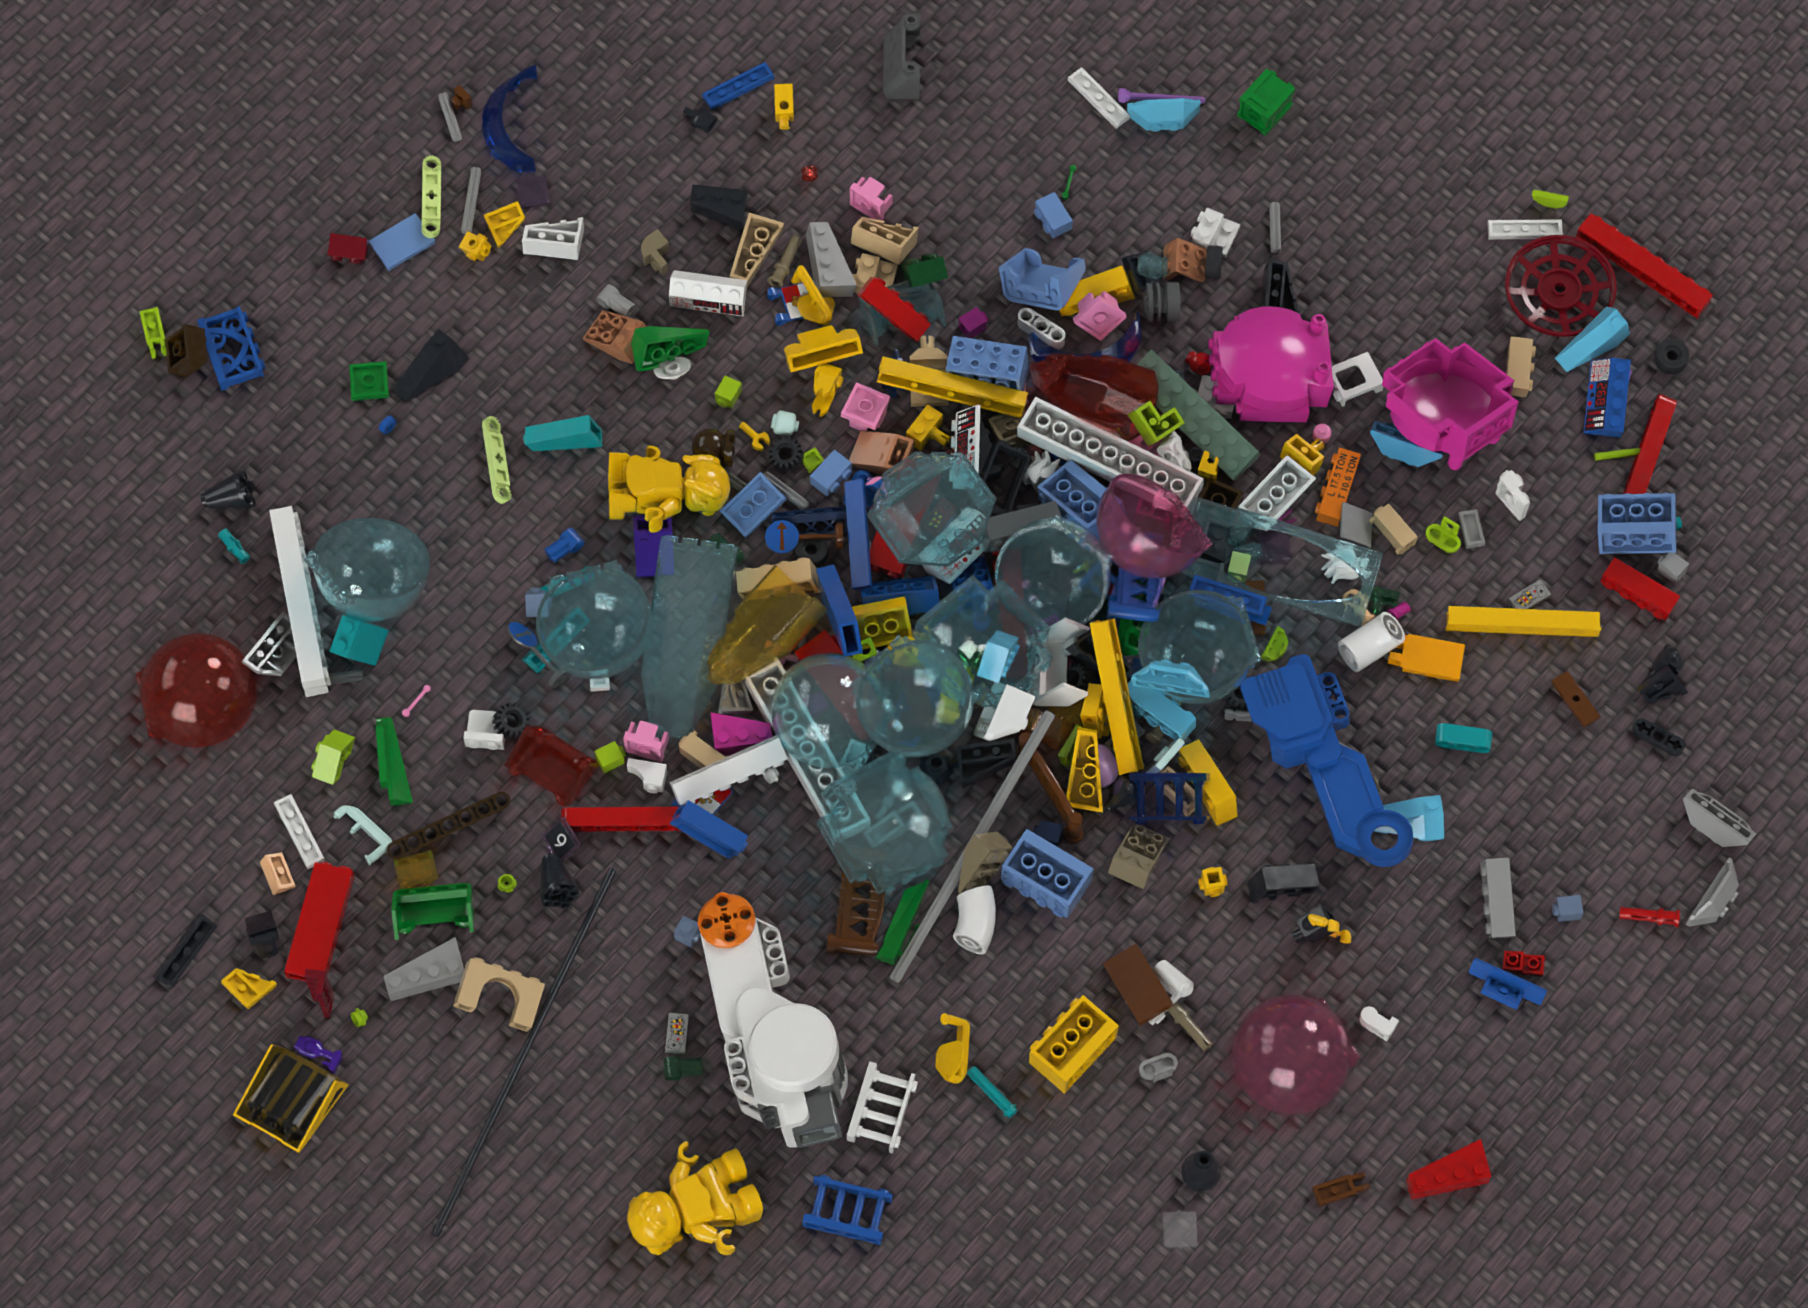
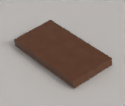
M1137 944L1132 945L1103 963L1140 1026L1174 1006Z

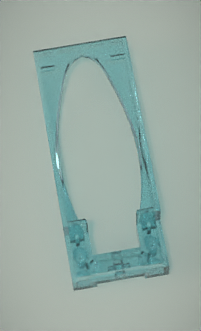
M1199 497L1194 498L1189 514L1190 518L1180 551L1177 553L1173 572L1194 578V575H1198L1268 598L1267 601L1361 627L1383 553L1239 507L1234 509ZM1213 524L1223 528H1262L1283 532L1306 540L1326 550L1350 566L1359 575L1362 581V588L1359 593L1349 598L1322 601L1284 598L1254 589L1223 571L1225 564L1214 563L1200 558L1209 525Z

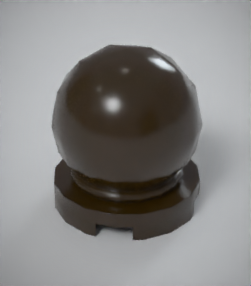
M703 429L692 440L691 448L693 455H712L717 457L720 462H724L725 467H733L732 455L735 453V430H727L726 434L723 435L719 430Z

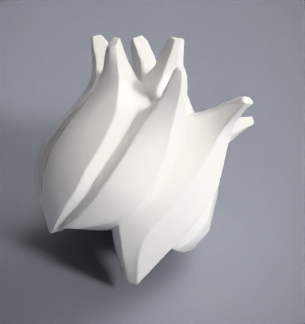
M1047 450L1042 452V458L1035 451V457H1031L1032 463L1028 465L1023 477L1024 484H1032L1037 493V486L1061 467L1058 466L1061 459L1051 462Z
M1335 542L1336 550L1321 555L1329 559L1321 570L1327 569L1324 573L1327 578L1333 576L1332 584L1338 579L1354 580L1363 572L1361 566L1365 557L1357 558L1354 550L1348 545Z

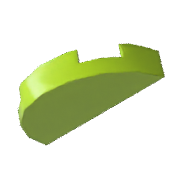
M1533 190L1532 197L1537 203L1549 208H1563L1567 205L1569 196L1540 190Z
M1276 627L1261 656V660L1275 661L1285 654L1288 647V639L1281 627Z

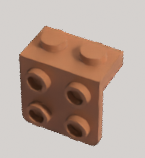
M1176 238L1164 245L1163 279L1169 281L1180 274L1199 282L1206 280V248L1180 238Z

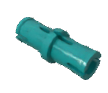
M227 528L219 532L218 537L227 546V550L233 553L241 564L246 563L251 556L243 549L241 542L236 540Z

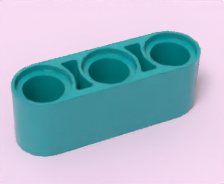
M1441 723L1437 725L1435 745L1442 748L1488 753L1491 751L1493 733L1491 730Z

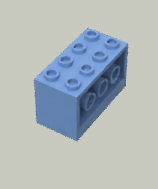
M953 336L946 372L1024 391L1029 371L1026 346Z
M1071 459L1037 486L1038 498L1041 504L1056 501L1063 521L1061 525L1066 528L1071 536L1075 535L1083 546H1088L1091 550H1094L1113 534L1114 526H1123L1126 523L1121 500Z
M1675 493L1598 495L1599 554L1676 553Z
M1028 829L1025 830L1001 869V880H1003L1002 882L1010 888L1015 887L1023 896L1027 898L1030 896L1041 907H1048L1056 916L1067 919L1092 882L1093 876L1092 867Z

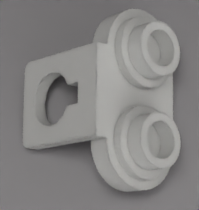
M1164 1053L1147 1059L1140 1064L1139 1073L1142 1078L1153 1080V1082L1170 1077L1177 1068V1058L1171 1053Z

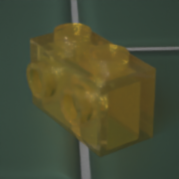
M432 850L393 860L400 889L412 888L421 883H432L438 879Z

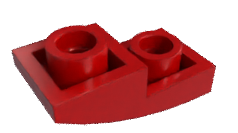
M1504 951V971L1544 976L1545 955H1529L1523 951Z

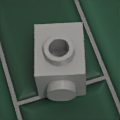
M1669 552L1667 555L1663 554L1658 560L1657 572L1673 584H1676L1687 572L1689 563L1676 553Z

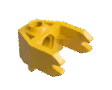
M825 363L818 365L815 369L813 392L816 397L812 404L813 414L820 410L821 417L828 413L837 389L842 386L844 377L841 376L842 368Z

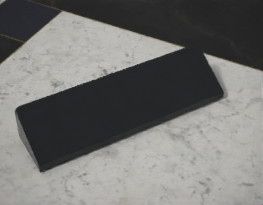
M198 914L157 969L153 978L172 989L217 928V925L204 914Z

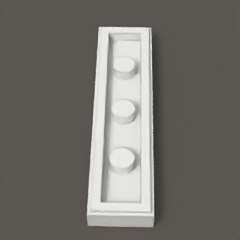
M1082 67L1068 77V81L1116 129L1130 119V115Z
M1562 219L1488 220L1487 223L1488 240L1538 239L1543 236L1563 235Z
M292 794L275 801L274 805L307 869L314 867L315 862L321 863L325 861Z

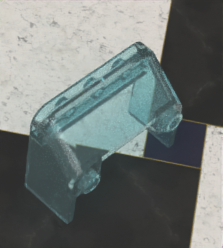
M907 281L887 286L890 290L891 288L896 290L900 294L899 298L904 302L907 300L913 304V309L917 313L922 312L929 318L928 322L939 319L943 327L947 326L942 300L932 283L914 288L910 287ZM859 297L868 333L875 346L879 345L877 337L883 335L887 330L886 325L892 323Z

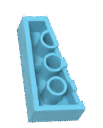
M997 630L987 641L977 676L997 683L1000 682L1002 677L1005 678L1011 664L1014 662L1015 656L1018 654L1020 645L1017 644L1019 637Z
M1130 680L1128 689L1134 716L1139 719L1143 716L1152 727L1160 726L1164 734L1175 740L1180 737L1184 741L1196 728L1195 716L1190 711L1183 710L1175 700L1168 699L1161 690L1134 686L1132 680Z

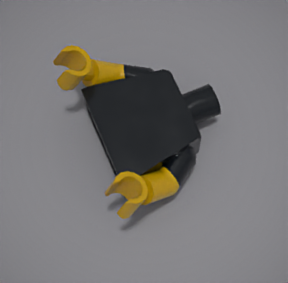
M1324 905L1317 907L1297 921L1300 928L1291 933L1296 943L1305 938L1309 942L1315 943L1327 936L1335 938L1340 936L1341 943H1351V933L1348 930L1340 929L1339 922L1335 920L1332 912Z

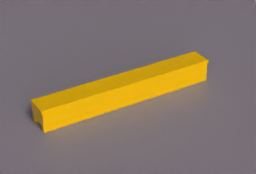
M882 356L879 366L878 383L970 406L980 405L982 409L1018 418L1022 416L1028 392Z
M1448 606L1445 631L1598 637L1601 631L1600 612Z
M1115 619L1097 620L1089 624L1119 775L1137 772L1140 769H1144L1116 622Z

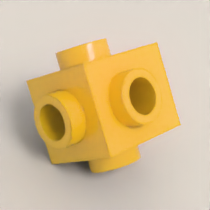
M467 231L459 248L469 259L473 261L478 259L483 262L485 257L489 255L492 245L487 241L488 238L480 233L475 235Z
M1209 867L1202 870L1201 878H1198L1199 889L1203 890L1204 896L1210 895V897H1216L1224 893L1225 886H1227L1226 874H1223L1222 868Z

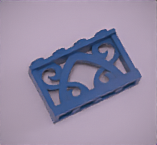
M239 306L236 309L206 319L204 317L197 319L199 327L205 328L206 348L221 391L229 389L228 387L264 376L263 370L266 367L263 359L258 358L257 354L260 353L257 343L253 344L251 339L254 338L252 328H247L246 322H249L246 311L242 312ZM236 319L239 321L238 327H233L234 323L232 322L229 329H226V324L229 320ZM222 323V328H208ZM243 329L246 337L240 334L243 331ZM220 336H222V341L220 343L214 342L215 339H220ZM226 337L233 338L243 344L236 359L226 353H216L224 347ZM249 348L251 349L253 355H247ZM224 359H228L232 363L230 364L229 362H227V364H222V361ZM248 361L254 363V368L249 371H244L239 367L242 364L248 368ZM235 370L239 372V374L227 377L230 374H232Z

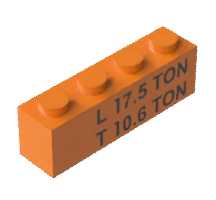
M1339 447L1338 453L1333 454L1331 460L1333 468L1332 470L1328 469L1325 479L1328 481L1327 487H1322L1320 497H1323L1321 503H1317L1315 513L1318 514L1316 521L1336 527L1339 526L1342 502L1346 503L1359 464L1360 453Z

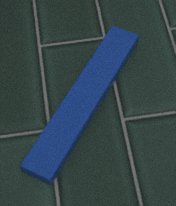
M862 478L844 482L853 590L872 587L865 485Z

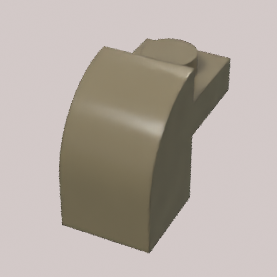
M658 229L643 240L641 253L644 265L651 264L652 268L656 272L659 271L663 276L668 272V264L662 255L669 251V242Z

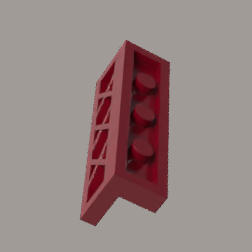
M306 969L304 977L313 1001L319 1002L325 1018H331L334 994L326 971Z

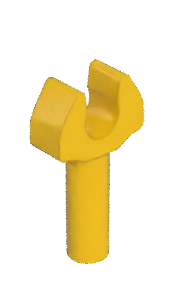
M745 422L739 425V428L753 439L752 448L755 450L763 451V446L758 443L761 440L770 445V439L766 432L757 434Z

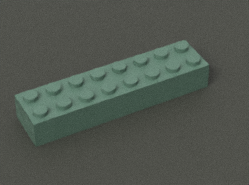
M1152 349L1125 376L1163 413L1175 407L1185 422L1178 428L1200 447L1203 452L1208 451L1209 457L1214 462L1215 458L1218 457V466L1234 481L1261 455Z

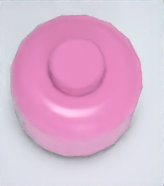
M1326 424L1316 425L1312 433L1313 440L1320 439L1318 444L1321 441L1324 444L1328 443L1331 439V428Z

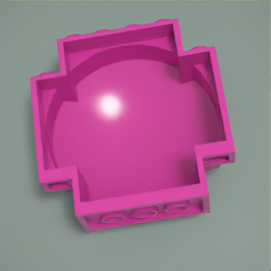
M1271 306L1258 307L1234 316L1233 321H1230L1224 331H1213L1212 338L1208 340V349L1212 353L1209 357V363L1213 365V370H1211V381H1214L1212 397H1215L1216 404L1236 405L1239 421L1307 422L1310 413L1309 407H1327L1334 384L1328 324H1326V319L1322 314L1314 315L1311 322L1302 320L1299 313L1289 309Z
M1435 338L1430 342H1426L1417 351H1413L1405 359L1399 360L1393 367L1387 368L1383 373L1382 386L1389 390L1386 407L1391 410V419L1396 428L1408 440L1422 448L1433 452L1443 451L1449 453L1447 463L1452 470L1461 468L1464 460L1489 443L1496 444L1500 440L1501 435L1512 428L1519 401L1509 395L1512 392L1514 380L1465 342L1451 350Z

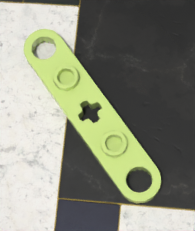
M433 155L424 158L422 164L421 231L427 238H435L440 233L441 161ZM433 162L437 166L430 169L427 164ZM429 194H433L434 198L430 199ZM434 226L436 230L429 232L426 227Z
M489 416L482 421V429L492 494L498 503L504 504L510 500L512 494H510L511 491L509 489L510 481L503 435L500 431L501 424L498 423L499 420H496L497 418H494V416Z

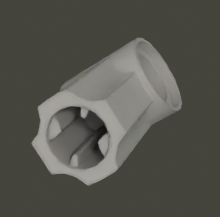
M607 284L596 297V301L605 309L611 308L625 317H629L635 308L634 303L620 295V292L610 284Z

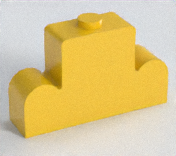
M832 325L797 334L798 343L787 345L784 348L790 372L863 353L860 337L855 329H845L836 333Z

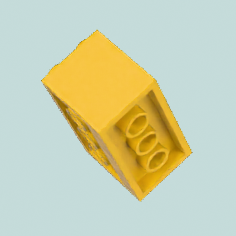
M1084 995L1079 999L1075 998L1069 1005L1070 1009L1066 1013L1062 1012L1056 1019L1057 1023L1053 1027L1049 1026L1043 1033L1044 1037L1040 1041L1036 1040L1029 1048L1031 1050L1029 1053V1064L1064 1094L1110 1046L1118 1034L1119 1025Z

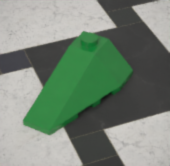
M658 326L634 329L631 346L636 370L638 372L653 370L660 367V363L667 360L669 362L674 361L676 356L683 353L688 355L706 347L710 331L708 329Z

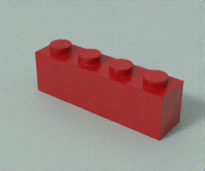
M870 277L857 295L912 341L918 342L931 325L927 321L929 318L922 312L917 313L913 309L914 305L909 301L905 300L904 302L900 299V294L893 288L891 290L885 286L886 282L880 277Z
M1615 557L1600 581L1607 589H1613L1624 599H1630L1639 608L1647 609L1656 618L1665 621L1680 598V595Z

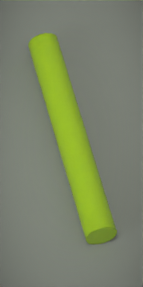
M1641 448L1594 453L1595 461L1636 456Z

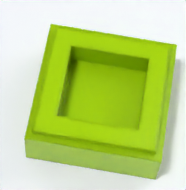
M816 447L804 453L802 461L807 471L811 473L820 466L824 459Z

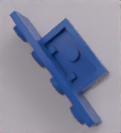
M1474 958L1469 969V974L1486 981L1481 994L1516 1010L1522 998L1541 1005L1547 992L1542 987L1478 958Z

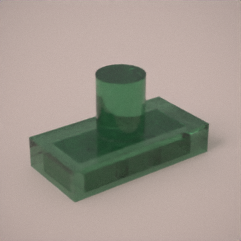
M1363 584L1361 589L1362 599L1373 601L1371 606V612L1381 614L1384 604L1393 606L1398 604L1400 595L1398 591Z
M970 639L958 648L957 653L978 673L986 645L981 644L978 646Z

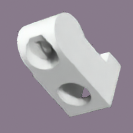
M1373 1007L1364 1008L1359 1018L1363 1027L1385 1041H1388L1399 1022L1393 1016L1389 1021L1379 1015Z

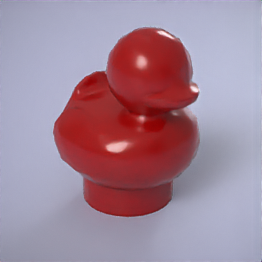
M1189 352L1185 359V363L1189 364L1190 369L1199 375L1208 374L1212 366L1209 363L1210 355L1205 352Z

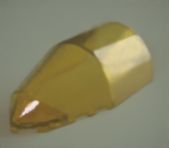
M774 565L736 607L732 622L727 623L725 627L727 630L723 638L718 639L708 657L709 675L706 678L713 684H737L789 655L828 612L827 608L817 598H811L777 565Z

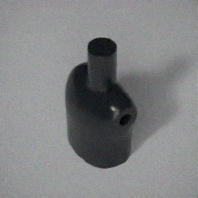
M685 107L683 110L684 114L691 117L690 124L706 133L712 130L718 120L717 116L704 108H699L696 112L688 107Z

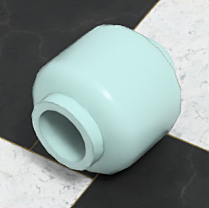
M780 410L777 414L773 415L771 428H773L775 434L788 437L793 434V431L797 432L799 421L796 420L794 413Z

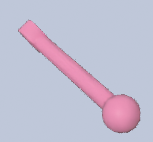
M425 685L423 691L413 703L402 711L404 717H409L413 707L426 692L431 690L429 685Z

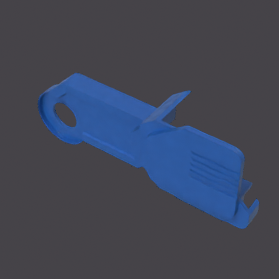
M1301 654L1291 657L1284 667L1244 679L1240 684L1242 695L1252 722L1265 729L1267 733L1272 761L1285 769L1303 763L1306 764L1335 846L1357 857H1363L1370 864L1379 867L1394 866L1405 860L1413 847V831L1409 821L1398 812L1384 810L1364 754L1339 744L1335 731L1346 728L1350 723V717L1335 674L1325 672L1316 675L1310 657ZM1327 682L1333 683L1330 686L1324 685ZM1339 715H1344V716H1345V717L1342 718V719L1337 718V716H1339ZM1382 826L1391 827L1398 834L1396 845L1388 850L1378 849L1371 842L1373 831Z

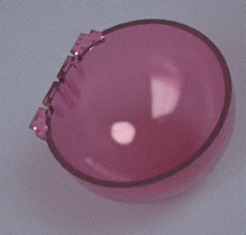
M1134 474L1117 475L1107 486L1099 501L1096 526L1100 543L1106 554L1117 566L1135 576L1158 579L1176 575L1190 567L1212 545V542L1203 533L1202 528L1193 519L1192 514L1183 505L1184 503L1177 493H1173L1172 490H1166L1147 478Z
M1302 995L1276 996L1254 1007L1239 1025L1232 1046L1233 1069L1244 1091L1262 1106L1289 1114L1309 1112L1331 1101L1343 1087L1350 1068L1356 1065V1060L1360 1059L1361 1056L1354 1045L1351 1046V1041L1342 1021L1330 1009L1325 999L1320 998L1317 1000L1315 997L1310 998Z

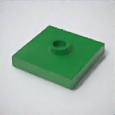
M387 361L349 364L352 401L389 398Z

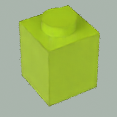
M725 375L715 392V402L721 407L732 409L742 392V383Z
M616 741L594 751L595 758L603 773H607L625 764V751L622 746L617 745Z

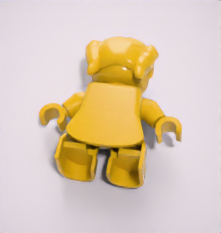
M647 446L646 457L609 452V520H622L625 518V512L632 513L636 511L639 514H645V520L649 521L650 532H658L662 529L663 520L681 512L682 499H684L685 505L690 511H703L702 514L705 516L714 515L728 500L730 493L728 473L720 465V460L712 455H684L683 461L691 466L687 468L685 477H682L681 464L660 458L661 452L655 446Z
M683 1142L678 1149V1162L669 1175L670 1195L663 1191L643 1192L629 1202L627 1222L632 1236L639 1244L647 1247L651 1254L661 1255L675 1243L683 1240V1235L680 1233L682 1224L687 1234L692 1233L693 1237L702 1242L710 1244L715 1242L719 1253L731 1255L736 1248L733 1245L723 1244L722 1239L729 1238L732 1230L726 1229L717 1233L718 1230L714 1227L745 1226L761 1220L763 1206L758 1191L753 1184L740 1188L737 1193L731 1194L728 1185L742 1181L747 1177L744 1160L737 1148L723 1153L721 1157L714 1159L711 1163L703 1166L697 1173L689 1176L690 1167L697 1163L699 1156L694 1155L692 1158L684 1156L683 1152L688 1150L689 1142Z

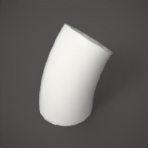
M1382 612L1338 641V649L1345 663L1353 671L1359 672L1402 644L1405 640V634L1395 617L1387 612Z
M992 886L976 887L957 896L959 918L953 938L960 946L976 954L986 953L994 932L996 907Z

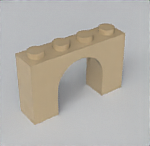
M470 958L466 962L453 1007L472 1013L476 1009L483 986L489 982H501L511 989L515 998V1005L508 1026L528 1032L532 1028L545 984L541 983L537 978L521 976L520 972L504 970L500 965L484 963L485 961L481 958Z

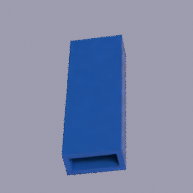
M830 565L817 568L816 575L821 601L843 656L847 657L863 653L857 619L835 566Z

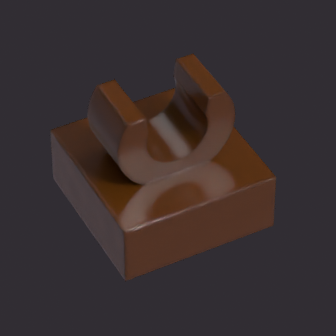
M460 85L454 88L455 96L451 98L453 102L451 105L456 110L462 105L466 109L473 106L471 96Z

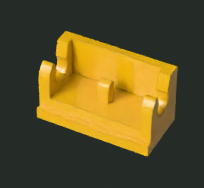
M1204 451L1198 467V476L1204 478L1206 483L1209 478L1217 481L1219 462L1218 457H1216L1215 462L1209 464V461H1207L1209 459L1208 451Z

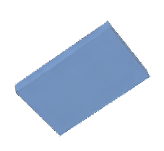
M416 213L369 240V245L388 271L436 243L434 238H427L422 234V221Z
M759 472L720 512L747 538L787 498Z

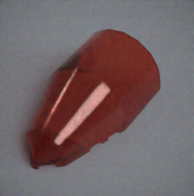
M1050 354L1045 356L1046 359L1030 363L1029 368L1034 387L1054 405L1123 440H1133L1140 435L1128 414L1149 401L1156 407L1159 385L1154 370L1109 355L1092 357L1085 354L1084 357L1074 356V354Z

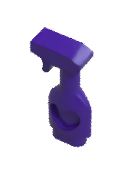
M299 1036L294 1049L298 1050V1053L307 1057L316 1058L322 1056L330 1059L331 1062L323 1061L322 1064L327 1066L330 1073L333 1074L336 1073L342 1061V1052L340 1050L335 1051V1053L323 1048L320 1041L309 1036Z

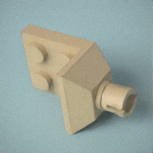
M922 336L920 338L921 348H918L910 356V363L946 372L947 355L940 349L934 348L935 338L933 336H928V344L926 343V336ZM911 391V407L926 406L927 404L930 406L949 405V400Z

